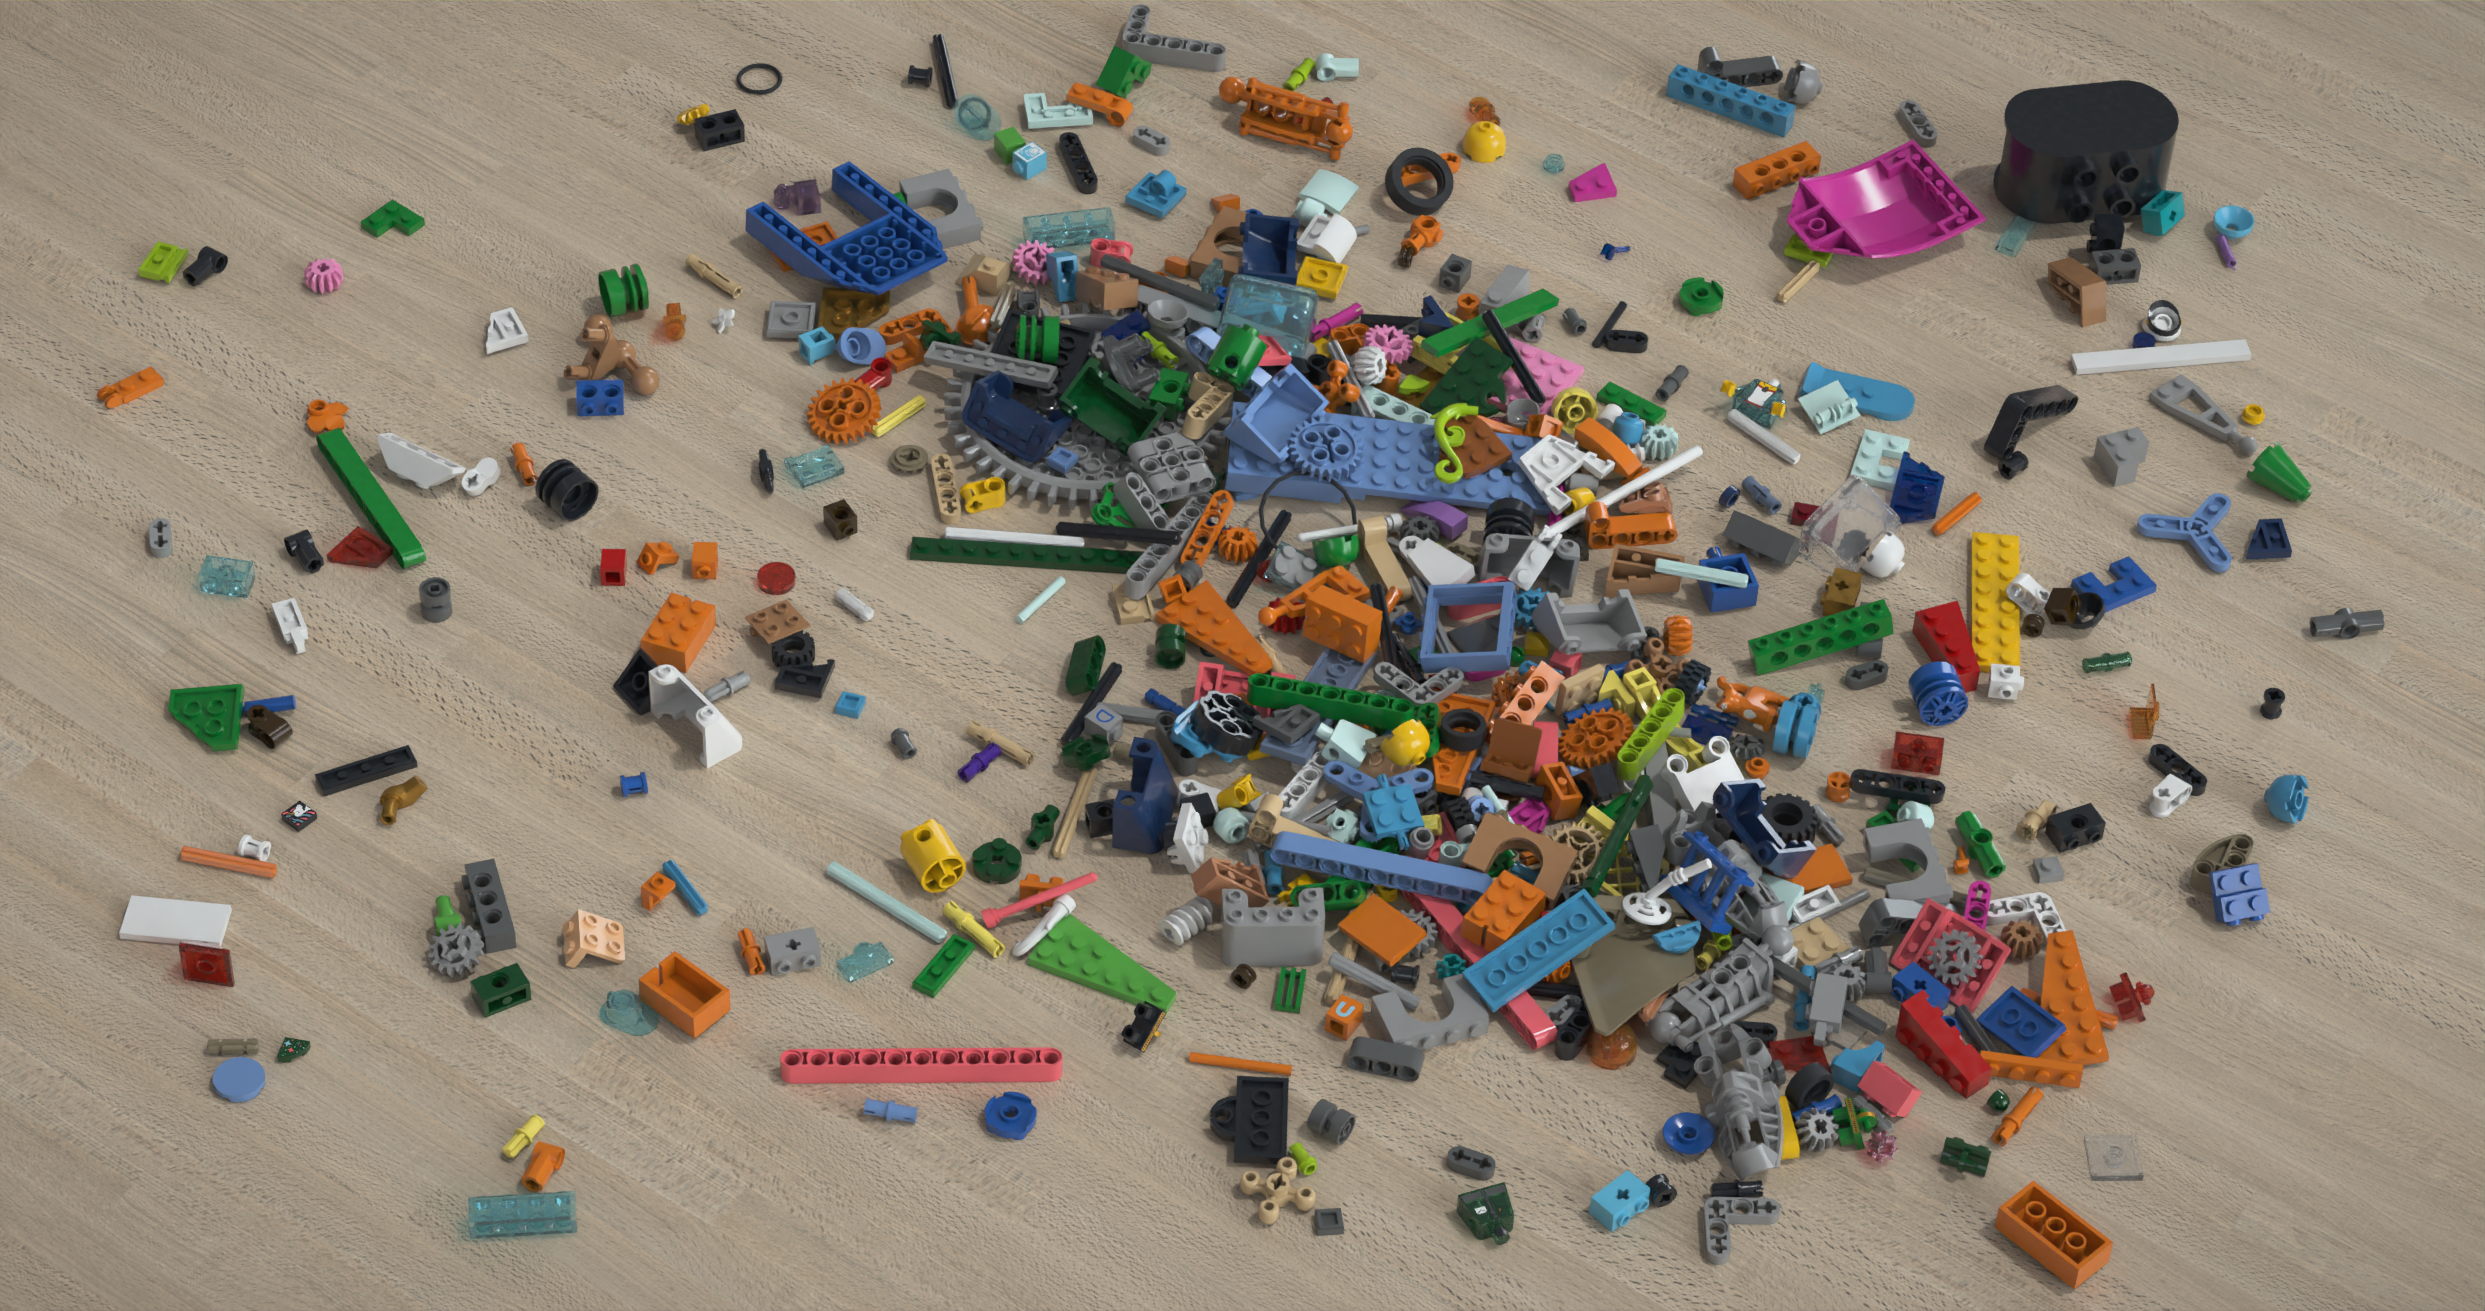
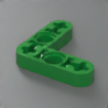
M1436 703L1413 706L1412 719L1416 722L1420 720L1426 729L1433 728L1428 731L1430 746L1425 754L1426 758H1430L1436 755L1439 750L1442 715ZM1373 727L1377 735H1383L1388 730Z

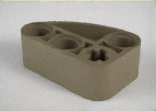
M2235 834L2217 840L2206 847L2193 864L2190 877L2191 887L2212 896L2208 872L2249 864L2254 844L2253 839L2246 834Z

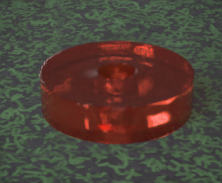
M783 562L765 564L759 569L757 574L758 586L763 592L770 595L786 594L795 586V571L790 565Z

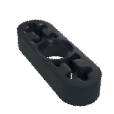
M2155 744L2151 747L2148 760L2152 766L2165 776L2172 774L2192 786L2190 795L2200 796L2205 792L2207 778L2167 745ZM2179 767L2183 769L2184 772L2177 773L2174 772L2171 768Z

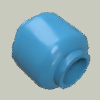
M1623 412L1615 418L1612 433L1624 442L1625 445L1629 444L1632 447V445L1640 442L1644 424L1637 414Z

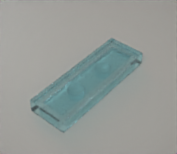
M2015 215L1997 242L1995 250L2016 257L2038 222Z

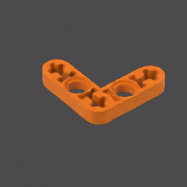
M929 308L890 321L879 328V334L885 340L886 345H893L903 341V332L914 337L921 335L923 332L922 321L926 319L931 322L933 321V323L940 321L945 325L948 333L954 331L938 311ZM905 325H913V326H915V327L909 329V328H905L904 326H905Z

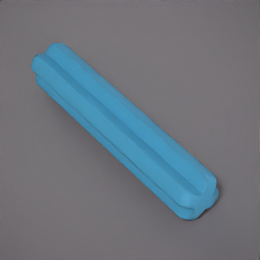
M673 860L664 862L662 864V871L669 879L675 882V888L698 916H701L703 913L706 914L708 911L707 903Z

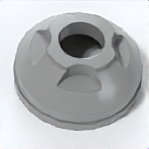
M1173 299L1154 300L1147 308L1148 319L1156 328L1161 329L1163 332H1172V330L1183 326L1187 321L1189 313L1184 304Z

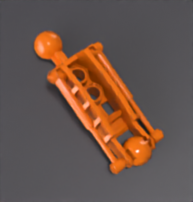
M1227 77L1220 83L1219 95L1223 101L1231 104L1240 101L1247 103L1246 110L1241 115L1239 123V133L1241 135L1250 133L1293 146L1300 145L1329 153V157L1332 160L1340 159L1341 148L1345 147V144L1353 135V127L1349 122L1350 117L1347 116L1350 106L1347 102H1341L1339 105L1306 97L1305 94L1264 84L1255 77L1248 79L1246 88L1243 81L1238 77ZM1299 117L1303 118L1302 125L1297 124ZM1321 142L1323 144L1331 146V148L1320 146L1317 144Z

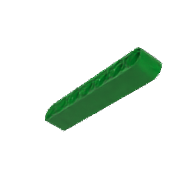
M1261 673L1252 674L1248 678L1246 700L1255 706L1279 710L1302 704L1319 713L1321 718L1338 721L1344 719L1351 723L1394 730L1404 722L1411 720L1413 715V704L1406 699Z

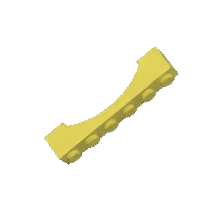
M1645 667L1623 675V684L1636 701L1635 712L1641 720L1645 718L1661 697L1656 686L1657 682ZM1667 737L1665 740L1666 749L1670 755L1679 754L1687 760L1688 769L1686 773L1709 764L1702 756L1704 747L1692 738Z

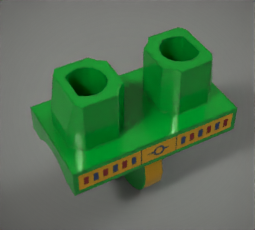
M1852 1097L1844 1099L1846 1106L1832 1110L1836 1124L1839 1126L1851 1124L1849 1127L1837 1129L1841 1146L1856 1143L1857 1150L1865 1149L1860 1130H1864L1865 1133H1871L1872 1128L1877 1124V1117L1875 1113L1867 1112L1865 1108L1859 1111L1860 1114L1856 1116Z

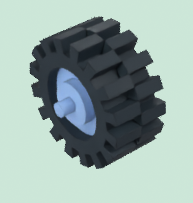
M1691 659L1687 666L1683 668V672L1680 673L1679 680L1676 681V686L1674 687L1683 691L1685 695L1684 703L1689 706H1694L1696 701L1700 699V696L1703 695L1711 675L1710 667L1694 659Z

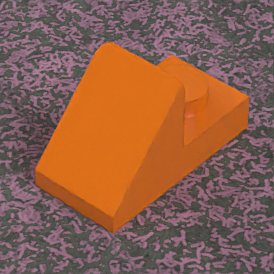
M903 332V345L885 353L884 358L889 359L892 369L899 373L924 361V355L927 351L923 349L924 343L919 338Z

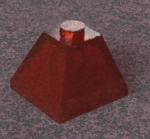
M191 940L180 942L179 952L184 980L234 987L235 981L230 950L207 942Z

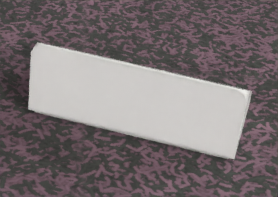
M1826 885L1803 895L1792 909V919L1800 924L1841 907V903L1831 887Z

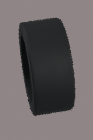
M1451 710L1445 713L1441 719V742L1446 747L1455 751L1465 752L1478 749L1485 742L1486 720L1481 714L1473 710ZM1464 727L1472 729L1474 731L1470 733H1461L1454 731L1452 729Z
M1818 1062L1810 1063L1791 1078L1786 1087L1785 1096L1798 1110L1808 1107L1809 1103L1813 1101L1820 1102L1829 1095L1834 1085V1076Z

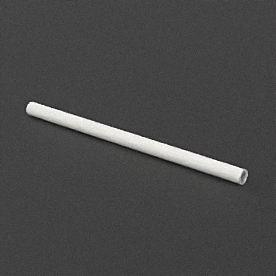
M1695 445L1596 501L1603 502L1607 508L1703 454V451L1699 445ZM1587 506L1549 526L1550 529L1545 538H1553L1557 532L1561 534L1584 521Z

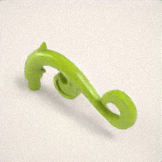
M1455 403L1430 416L1431 419H1436L1434 422V434L1438 445L1456 467L1454 473L1446 472L1444 468L1450 464V461L1447 459L1435 465V477L1443 483L1451 484L1461 479L1463 475L1462 464L1451 447H1458L1465 440L1464 429L1460 426H1451L1447 429V434L1451 436H1447L1444 431L1445 425L1452 418L1457 420L1459 417H1466V415L1478 416V406H1467V403Z

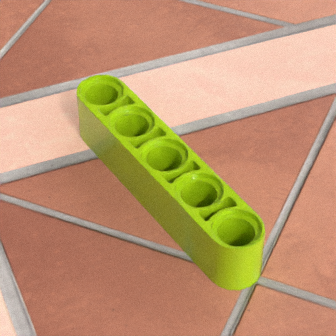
M1677 688L1667 689L1620 749L1617 755V775L1620 779L1626 781L1636 779L1682 719L1685 702L1683 691Z

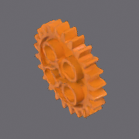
M852 377L848 382L841 378L839 384L832 380L831 387L824 384L825 390H817L818 397H811L813 404H808L809 412H807L809 425L813 433L818 434L820 440L825 438L828 444L833 439L836 445L841 440L847 445L849 439L856 443V437L860 436L864 439L865 431L872 433L871 425L877 426L876 419L881 418L879 412L882 410L880 398L875 388H871L869 383L863 384L862 379L855 383Z
M1602 708L1599 713H1596L1595 710H1592L1591 715L1583 713L1582 719L1574 718L1575 724H1567L1569 730H1562L1563 736L1558 738L1560 742L1558 744L1559 753L1566 765L1578 766L1580 769H1584L1585 766L1588 769L1593 768L1594 765L1601 766L1604 762L1608 764L1611 759L1617 760L1618 752L1635 731L1632 720L1628 717L1627 713L1622 714L1620 709L1615 712L1613 708H1610L1606 712Z

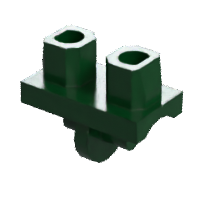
M927 319L922 321L923 332L920 336V341L924 343L923 349L925 351L928 350L932 341L956 346L961 345L962 336L958 332L948 333L945 325L940 321L935 323Z
M1947 1137L1940 1162L1956 1167L1958 1173L1962 1174L1965 1170L1984 1177L1992 1151H1989L1988 1147L1982 1145L1974 1146L1965 1143L1963 1139L1958 1137Z

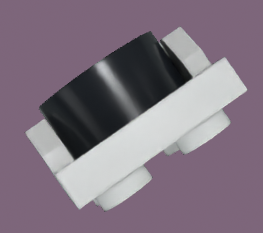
M1182 803L1180 814L1175 818V821H1169L1165 824L1163 833L1164 846L1167 855L1171 858V863L1185 864L1190 874L1194 873L1204 860L1205 844L1208 843V832L1203 828L1200 815L1195 811L1192 803Z

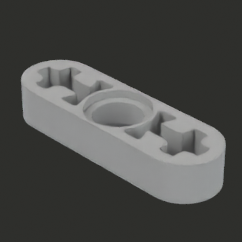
M1912 100L1902 101L1900 103L1899 116L1916 142L1922 147H1933L1937 140V131L1918 103ZM1914 122H1919V123H1922L1923 125H1916V124H1913V123H1914Z

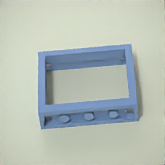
M1514 582L1429 585L1428 597H1424L1426 613H1422V626L1424 629L1419 633L1421 650H1417L1418 664H1422L1424 674L1439 673L1447 667L1459 668L1462 672L1510 669L1517 605V593ZM1502 603L1496 651L1434 654L1439 606Z

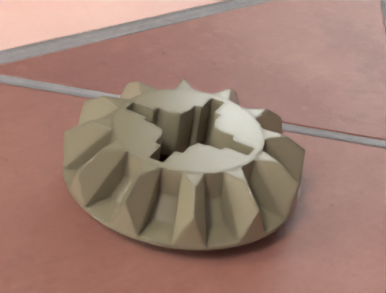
M904 445L893 451L891 455L892 466H895L897 471L903 470L905 474L908 471H912L915 474L917 470L923 471L924 466L928 465V454L919 446ZM911 456H913V460H911V462H906L911 458Z

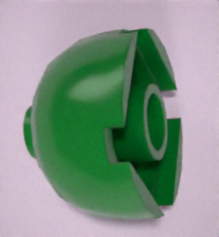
M1358 534L1327 538L1322 541H1312L1315 558L1324 567L1334 568L1341 565L1347 570L1346 565L1353 563L1359 554Z

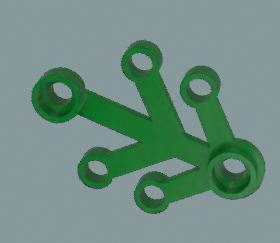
M1107 483L1102 487L1103 498L1101 503H1097L1091 508L1092 519L1101 526L1108 524L1110 526L1133 528L1130 525H1124L1115 518L1120 516L1136 527L1119 500L1115 507L1110 506L1112 498L1115 496L1113 490L1114 483ZM1167 502L1160 504L1162 509L1166 508Z

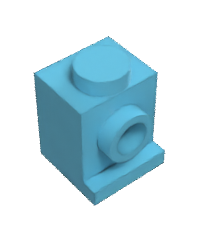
M823 326L799 335V353L810 366L814 364L815 360L834 353L835 339Z

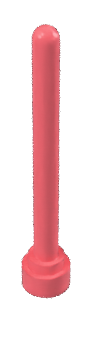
M1094 872L1088 873L998 910L996 908L991 909V907L981 911L988 930L994 928L1005 917L1095 882L1097 875Z

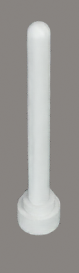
M1398 513L1387 515L1385 517L1387 531L1390 533L1400 532L1402 526L1401 516ZM1357 524L1300 533L1297 536V540L1302 543L1357 534Z

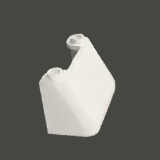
M665 664L648 671L651 712L657 719L661 718L662 714L672 715L675 721L686 716L703 733L704 751L700 754V762L706 768L741 750V734L674 666Z

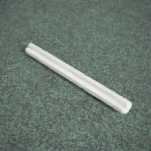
M946 527L945 539L1084 548L1085 545L1083 537Z

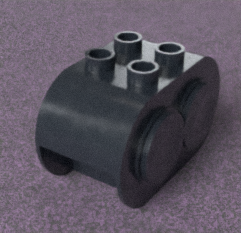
M2129 80L2023 91L2015 95L2008 102L2005 109L2004 124L2006 136L2001 163L1997 166L1993 178L1995 194L2008 210L2022 218L2038 223H2081L2086 220H2094L2095 214H2122V218L2140 215L2141 208L2162 190L2166 189L2179 124L2177 110L2172 102L2157 89Z

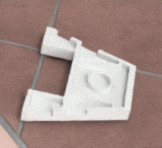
M1548 434L1521 456L1518 464L1553 513L1558 516L1570 506L1572 501L1569 496L1557 488L1560 483L1581 466L1601 480L1614 469L1615 462L1609 459L1607 462L1596 458L1597 454L1590 451L1585 453L1575 449L1576 445Z

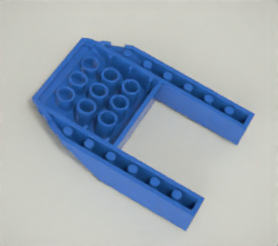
M850 161L832 169L831 190L872 222L822 246L818 245L764 201L746 209L745 231L800 275L850 291L880 295L946 263L948 259L945 251H943V245L937 237L936 227Z

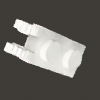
M1544 525L1536 538L1532 539L1508 576L1510 581L1526 591H1529L1554 553L1553 550L1562 537V534L1557 532L1548 546L1541 543L1549 532L1550 527Z

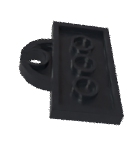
M1237 1076L1236 1096L1220 1099L1212 1106L1210 1110V1128L1219 1138L1235 1142L1234 1163L1277 1165L1281 1158L1286 1157L1289 1078ZM1219 1116H1226L1229 1119L1221 1121L1216 1118Z

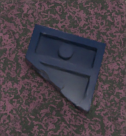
M2282 518L2259 519L2251 544L2247 550L2246 559L2291 558L2292 549Z

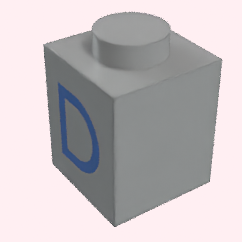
M1099 704L1085 716V734L1090 737L1092 734L1103 735L1107 738L1110 745L1112 742L1119 740L1123 734V717L1103 704Z

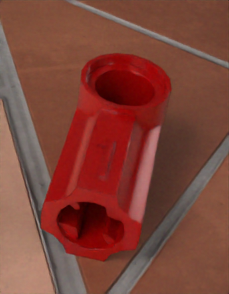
M884 357L874 359L871 362V368L855 379L854 382L856 383L859 379H862L863 384L869 383L870 387L875 388V390L889 386L892 383L891 361Z

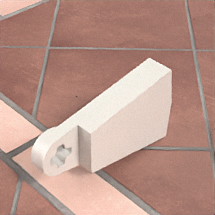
M1407 536L1399 543L1401 556L1409 563L1428 589L1429 585L1466 584L1475 576L1474 565L1429 538L1423 541L1416 536ZM1408 546H1410V547H1414V546H1415L1414 549H1411V548H1410V549L1407 550V547H1408Z

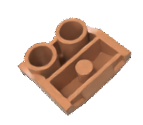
M1661 481L1653 482L1621 500V505H1619L1621 512L1633 515L1662 512L1672 515L1673 513L1668 488L1663 487Z

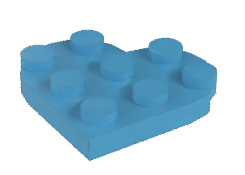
M1196 700L1181 713L1171 728L1170 739L1190 750V753L1195 757L1202 758L1204 754L1215 752L1220 755L1223 761L1228 763L1243 757L1231 753H1221L1213 749L1207 742L1202 741L1195 734L1194 726L1190 722V716L1199 700Z

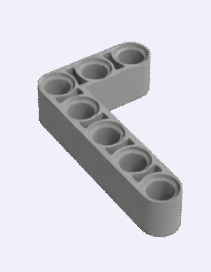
M1143 4L1132 7L1123 33V50L1150 63L1211 72L1224 70L1225 46L1219 43L1148 33L1150 29V8Z

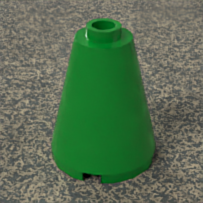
M2276 441L2274 442V448L2269 445L2252 464L2255 469L2253 472L2248 470L2246 475L2250 480L2295 503L2299 501L2305 502L2312 494V491H2310L2312 485L2281 444Z

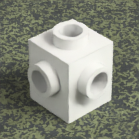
M1991 663L1988 678V697L2017 700L2018 690L2023 691L2024 676H2020V666Z

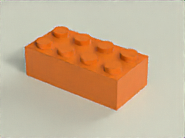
M2034 1180L1998 1208L1995 1228L2074 1290L2109 1262L2113 1242Z

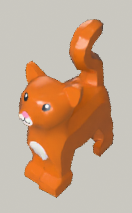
M1720 676L1717 679V686L1724 692L1719 702L1716 703V707L1725 713H1737L1744 720L1761 725L1767 733L1772 729V723L1776 724L1778 722L1779 714H1777V709L1779 707L1782 708L1784 700H1789L1785 696L1762 687H1749L1741 683H1728L1724 676Z

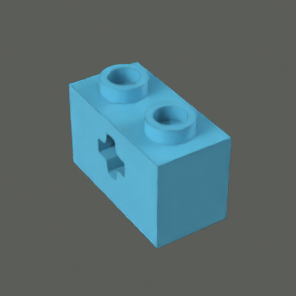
M1627 1170L1591 1197L1589 1214L1613 1232L1619 1226L1623 1227L1626 1225L1631 1217L1638 1212H1643L1648 1207L1650 1188Z

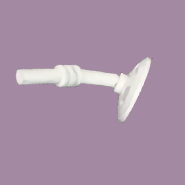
M1707 858L1687 868L1680 867L1669 872L1665 879L1646 893L1638 892L1627 895L1622 902L1623 911L1633 920L1643 924L1660 925L1666 923L1671 918L1672 910L1669 904L1658 896L1672 885L1682 884L1688 881L1689 877L1712 868L1711 861ZM1637 898L1636 903L1630 905V899ZM1661 906H1664L1666 909L1664 914H1661L1659 911Z

